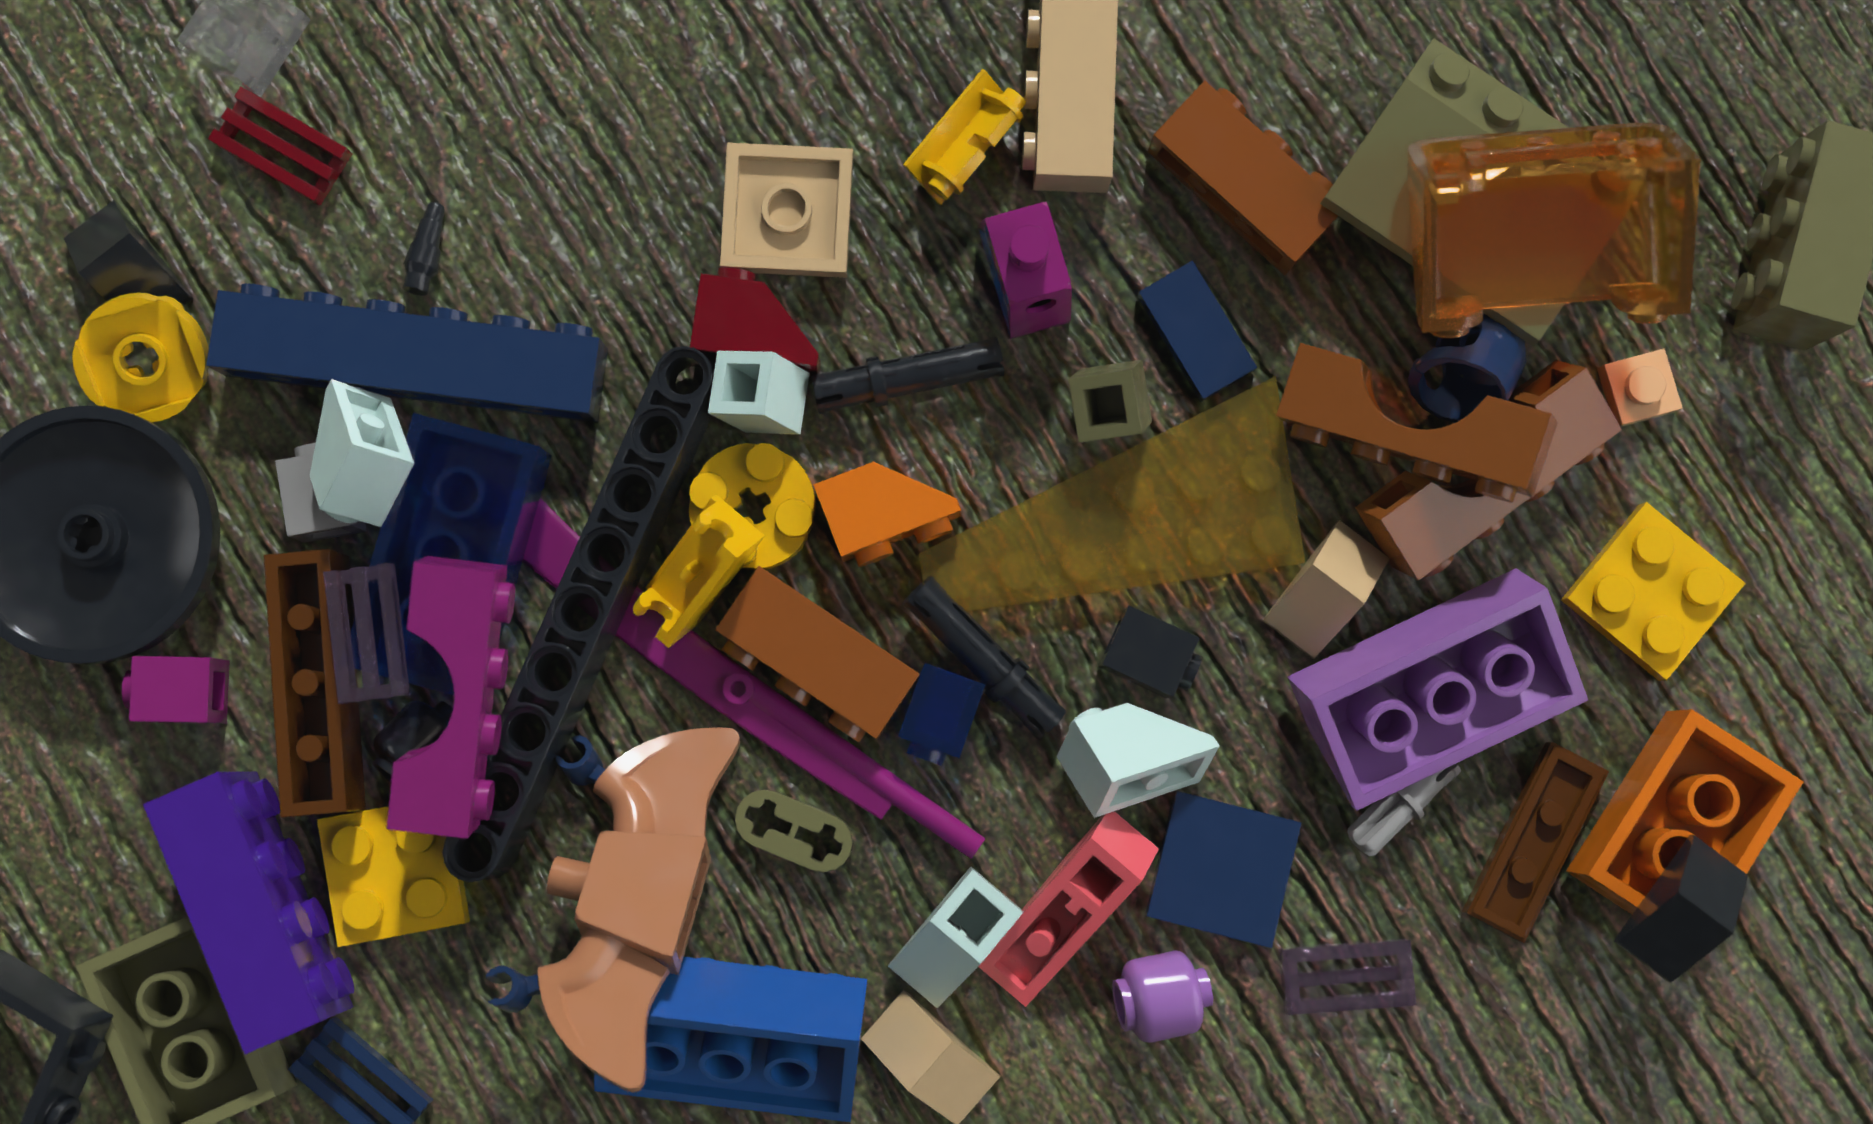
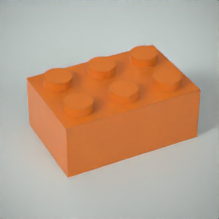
M1693 709L1666 711L1566 872L1631 915L1689 835L1698 837L1747 874L1804 781Z

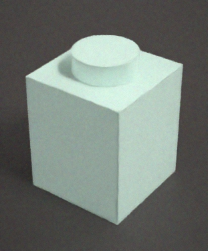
M717 351L708 413L746 433L800 435L810 373L775 352Z

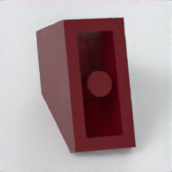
M731 267L718 268L717 275L701 273L690 347L696 348L711 362L715 363L717 351L775 352L809 372V376L814 373L820 374L821 362L818 352L765 282L755 281V273Z

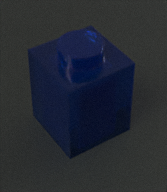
M924 663L898 735L899 738L910 741L906 753L943 766L946 755L959 759L985 684Z

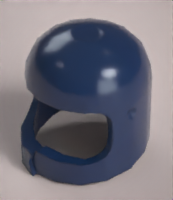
M1473 311L1461 314L1446 324L1440 331L1435 343L1436 348H1432L1422 355L1421 358H1417L1414 361L1408 377V384L1411 395L1421 408L1439 419L1456 423L1469 415L1487 395L1509 401L1526 365L1525 341L1512 333L1504 325L1494 321L1482 312ZM1441 364L1443 378L1439 387L1434 390L1426 385L1425 372L1431 367Z

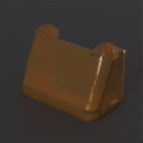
M1624 123L1441 137L1413 142L1408 146L1407 178L1416 315L1422 333L1430 332L1434 336L1443 338L1464 336L1469 333L1471 327L1483 321V309L1599 300H1611L1616 308L1627 313L1629 320L1637 323H1660L1667 320L1668 315L1690 314L1701 158L1673 129L1654 123Z

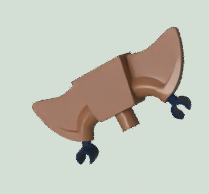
M733 728L689 729L663 735L627 751L607 769L603 767L601 758L586 737L580 735L573 736L571 739L578 750L584 754L583 758L575 763H567L560 756L556 755L557 764L572 784L586 786L593 783V792L610 806L613 813V831H604L599 834L590 863L557 856L549 872L547 894L578 901L574 920L582 936L567 958L557 963L538 967L537 975L525 976L510 967L497 966L492 968L485 976L486 980L494 984H505L512 981L511 991L506 997L488 1001L489 1004L508 1013H517L525 1009L534 995L541 994L547 1016L559 1038L569 1051L592 1072L632 1093L640 1091L644 1087L646 1080V1033L651 1006L668 974L679 975L710 865L711 855L706 839L707 809L718 782L732 762L740 746L739 734Z

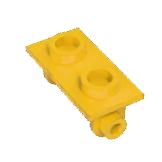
M981 69L903 165L932 198L942 205L953 193L957 195L962 193L964 190L963 184L986 158L985 151L990 145L995 147L1010 127L1023 119L1024 116L1021 110L1026 105L1025 99L1009 87L1003 92L987 71Z

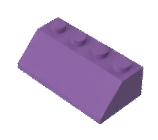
M1516 568L1287 676L1312 737L1350 804L1356 811L1588 701L1548 588Z

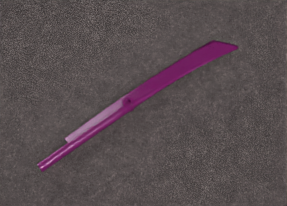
M493 452L489 455L485 469L481 527L557 589L580 536L528 486L499 453ZM599 554V564L604 572L616 569ZM636 587L617 630L616 636L747 732L880 820H882L893 804L969 859L973 858L986 838L755 677L693 630L671 647H666L655 637L665 621L664 617L651 609H648L641 616L634 614L633 605L643 593L641 589ZM586 598L577 604L578 607L597 621L599 614L598 605L593 598Z

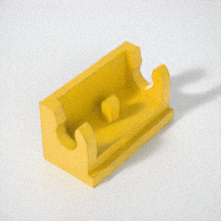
M716 494L709 500L645 587L647 590L640 595L633 605L634 614L636 616L644 615L648 609L660 613L665 621L655 637L666 647H671L701 622L765 535Z

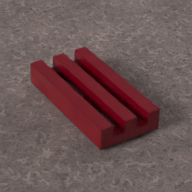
M240 86L234 96L238 101L232 110L228 107L221 116L224 123L219 131L213 129L208 140L215 146L321 206L351 158L352 153L350 150ZM252 110L332 156V159L328 165L322 163L247 119L248 115ZM238 131L246 133L318 175L320 178L315 186L233 140Z

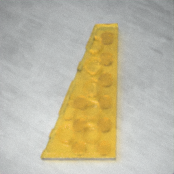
M1276 376L919 553L922 581L924 582L928 576L932 575L958 605L966 612H974L1304 564V551L1283 421L1276 416L1280 404Z

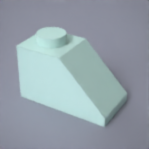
M331 379L325 391L310 470V479L319 509L341 522L356 523L361 521L382 527L414 465L412 455L391 398Z
M1125 703L1103 711L1101 708H1091L1074 718L1069 725V731L1058 752L1057 758L1091 814L1096 818L1200 782L1220 746L1212 735L1135 705Z

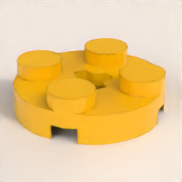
M129 293L110 299L91 313L85 324L81 327L79 338L75 341L72 360L79 385L92 402L98 406H106L134 414L153 423L171 418L184 410L205 385L208 377V366H206L209 347L198 322L185 311L182 304L175 298L168 296L158 297L148 293ZM132 342H143L146 348H153L156 351L158 359L152 363L153 373L144 374L140 365L129 367L125 356L134 351Z
M744 443L734 445L710 458L703 465L698 476L692 481L689 491L690 522L692 525L709 500L716 494L734 510L742 505L740 496L744 492L751 490L756 497L766 494L771 502L763 508V514L766 519L761 523L754 524L749 516L744 517L765 537L742 568L746 570H756L758 566L765 570L775 568L793 558L803 548L809 537L808 534L813 527L816 511L814 489L802 466L793 457L780 451L772 444Z

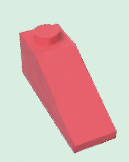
M1115 811L1102 815L1022 909L1023 914L978 967L1026 1007L1142 882L1159 848Z

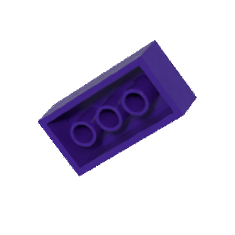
M257 771L216 772L143 804L244 1054L253 1052L354 1007L349 997L350 994L354 993L352 976L345 962L340 957L333 958L324 936L330 931L328 918L320 902L315 897L309 899L300 878V875L305 873L302 855L291 838L284 839L275 815L280 814L279 799L271 783L266 778L260 780Z

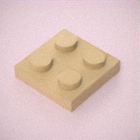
M727 142L720 268H739L759 274L847 278L853 149Z

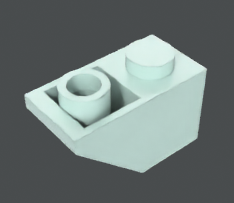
M970 867L890 962L888 967L938 1008L984 961L1023 914V911L974 868Z

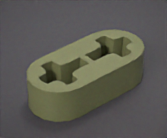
M767 789L754 791L744 797L737 807L735 823L737 831L743 840L754 847L810 870L819 872L833 871L843 865L852 852V833L845 821L836 815L780 792ZM766 800L777 804L774 814L780 819L793 823L789 834L770 828L763 837L758 836L754 833L756 822L747 817L750 807L762 808ZM825 824L836 828L834 839L842 844L841 852L839 855L828 853L823 861L812 857L814 846L796 837L800 827L819 833Z

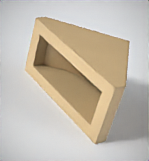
M1338 520L1262 621L1314 659L1365 604L1389 561L1388 556Z
M904 989L861 1037V1040L908 1092L954 1124H960L1000 1078L996 1071Z

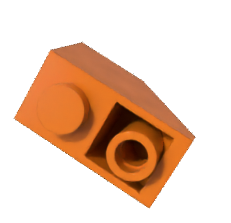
M876 462L868 463L813 484L842 561L845 562L855 558L858 567L894 554L891 544L915 535L918 544L942 537L953 531L950 521L961 516V508L957 498Z

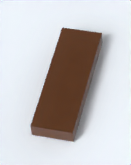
M1546 742L1462 912L1519 942L1525 943L1609 771L1554 742Z

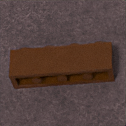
M331 549L264 555L280 818L366 810L349 556Z

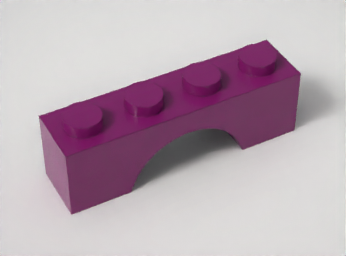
M427 556L413 563L407 630L431 644L446 662L454 684V707L447 728L437 741L427 746L410 750L393 763L387 829L468 839L479 827L481 820H489L491 816L495 783L492 780H485L487 755H496L502 727L501 715L492 714L494 689H503L508 670V650L499 649L501 623H510L515 604V584L506 583L507 565Z

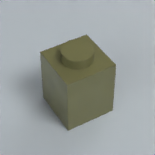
M1142 360L1082 368L1068 379L1079 443L1142 434L1152 422Z

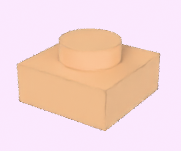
M1665 348L1604 364L1597 369L1607 404L1620 427L1674 413L1683 408Z

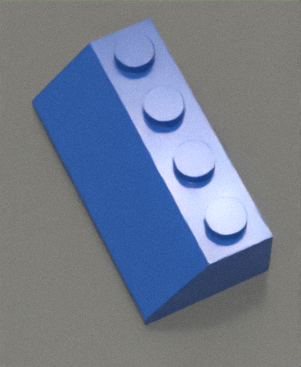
M683 957L679 975L668 974L650 1009L646 1033V1080L644 1087L640 1091L632 1093L594 1073V1091L851 1122L868 979L847 977L837 973L823 974L781 969L771 965L757 966L717 961L711 958Z

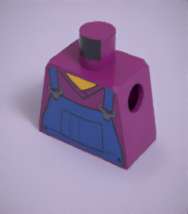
M1041 202L983 219L978 225V231L1010 339L1070 323L1072 286L1047 202ZM1045 299L1051 300L1044 305L1028 308V306Z

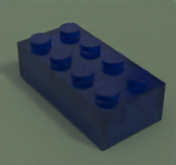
M413 413L406 442L414 465L380 528L342 666L455 695L452 676L442 656L426 640L407 630L413 563L427 556L507 565L506 583H514L516 586L552 455L537 445ZM501 623L500 639L505 623Z

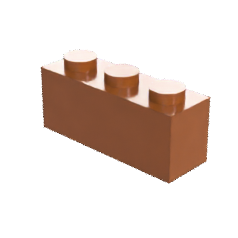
M1204 80L1156 131L1147 152L1285 276L1338 219V215L1320 204L1333 184L1318 172L1313 171L1310 174L1291 158L1293 151L1284 139L1271 130L1262 132L1246 118V109L1234 94L1224 88H1219L1216 91Z
M760 566L757 567L715 629L728 638L721 649L752 671L759 661H762L780 673L781 676L774 686L805 707L813 696L834 710L828 722L857 742L861 741L866 732L878 740L920 677L918 672Z

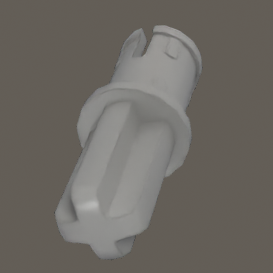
M1454 764L1374 802L1348 828L1349 839L1366 855H1376L1412 818L1420 820L1425 815L1422 809L1444 786L1461 772L1460 767Z

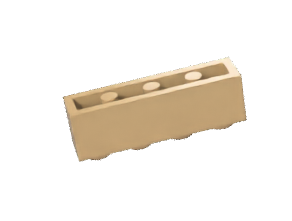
M1040 0L1039 10H1028L1026 48H1038L1037 71H1026L1024 92L1026 105L1024 109H1036L1035 132H1024L1022 170H1034L1033 190L1108 192L1113 176L1118 0Z

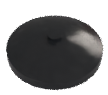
M72 406L51 410L20 423L0 438L1 638L29 654L47 660L72 664H103L124 660L143 653L167 639L184 624L203 599L211 583L219 555L221 535L218 506L212 486L196 458L178 439L160 426L144 418L103 406Z

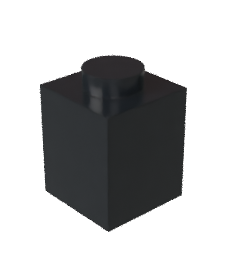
M1129 605L1123 610L1098 667L1166 699L1174 697L1177 688L1188 691L1196 677L1203 656L1194 653L1200 638Z

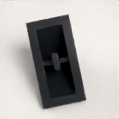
M115 200L111 201L64 237L78 273L106 301L129 293H148L158 297L168 296L175 298L182 306L193 299Z
M1689 835L1614 939V942L1664 980L1672 983L1734 934L1748 875L1698 837Z

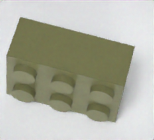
M1831 120L1825 121L1806 136L1799 137L1792 146L1782 153L1774 155L1769 162L1762 183L1763 190L1769 192L1764 213H1760L1754 220L1747 239V249L1753 251L1748 273H1743L1739 278L1731 300L1732 309L1738 310L1733 326L1734 331L1804 351L1856 327L1873 261V133Z
M188 916L76 965L89 1001L114 1015L104 1038L139 1124H215L297 1086L293 1074L288 1071L290 1066L279 1040L244 1054Z

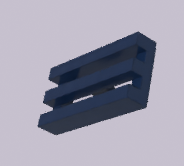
M337 1017L331 1018L327 1022L319 1036L311 1041L306 1047L304 1054L288 1069V1071L351 1124L382 1123L313 1065L316 1060L392 1124H414L434 1100ZM332 1041L338 1042L411 1105L409 1109L404 1113L329 1049L328 1046Z

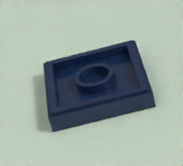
M1174 791L1145 916L1272 948L1302 822Z

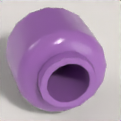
M1170 951L1130 960L1123 966L1121 979L1113 980L1112 984L1115 1008L1121 1027L1124 1031L1133 1030L1139 1040L1143 1042H1156L1197 1032L1202 1025L1204 1008L1213 1005V992L1206 970L1204 968L1194 969L1192 962L1181 951Z

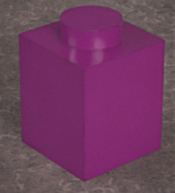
M132 656L131 670L125 673L122 683V700L125 708L129 709V721L227 724L230 660L212 657Z

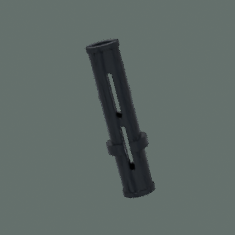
M995 336L990 337L988 340L880 361L878 356L865 358L866 365L822 374H811L818 413L824 414L826 411L874 402L876 408L888 405L889 398L996 376L998 378L1004 377V366L1000 364L1003 358L998 339Z
M932 575L928 576L923 582L924 585L920 583L902 604L920 619L987 687L984 693L994 703L1000 700L1007 709H1010L1023 722L1022 724L1037 740L1042 738L1046 732H1050L1059 723L1066 710L1048 695L1026 672L1029 670V666L1020 657L1014 660L946 593Z

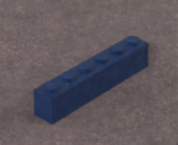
M241 284L240 293L218 290L206 366L226 377L326 389L330 380L333 379L386 397L598 423L608 348L599 337H592L593 329L590 327L571 323H556L554 332L530 329L531 322L529 320L507 315H493L491 324L467 321V313L443 307H431L429 316L405 313L404 305L378 299L367 300L366 308L342 306L343 298L313 291L304 292L303 301L279 298L280 290L258 284Z

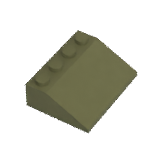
M1433 38L1320 204L1494 321L1504 325L1512 333L1534 347L1545 334L1615 232L1646 179Z

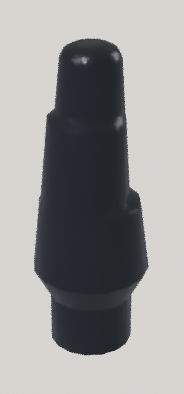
M430 202L427 205L403 263L406 275L402 288L414 295L426 296L431 279L439 270L441 253L439 244L445 212L444 206L440 203Z

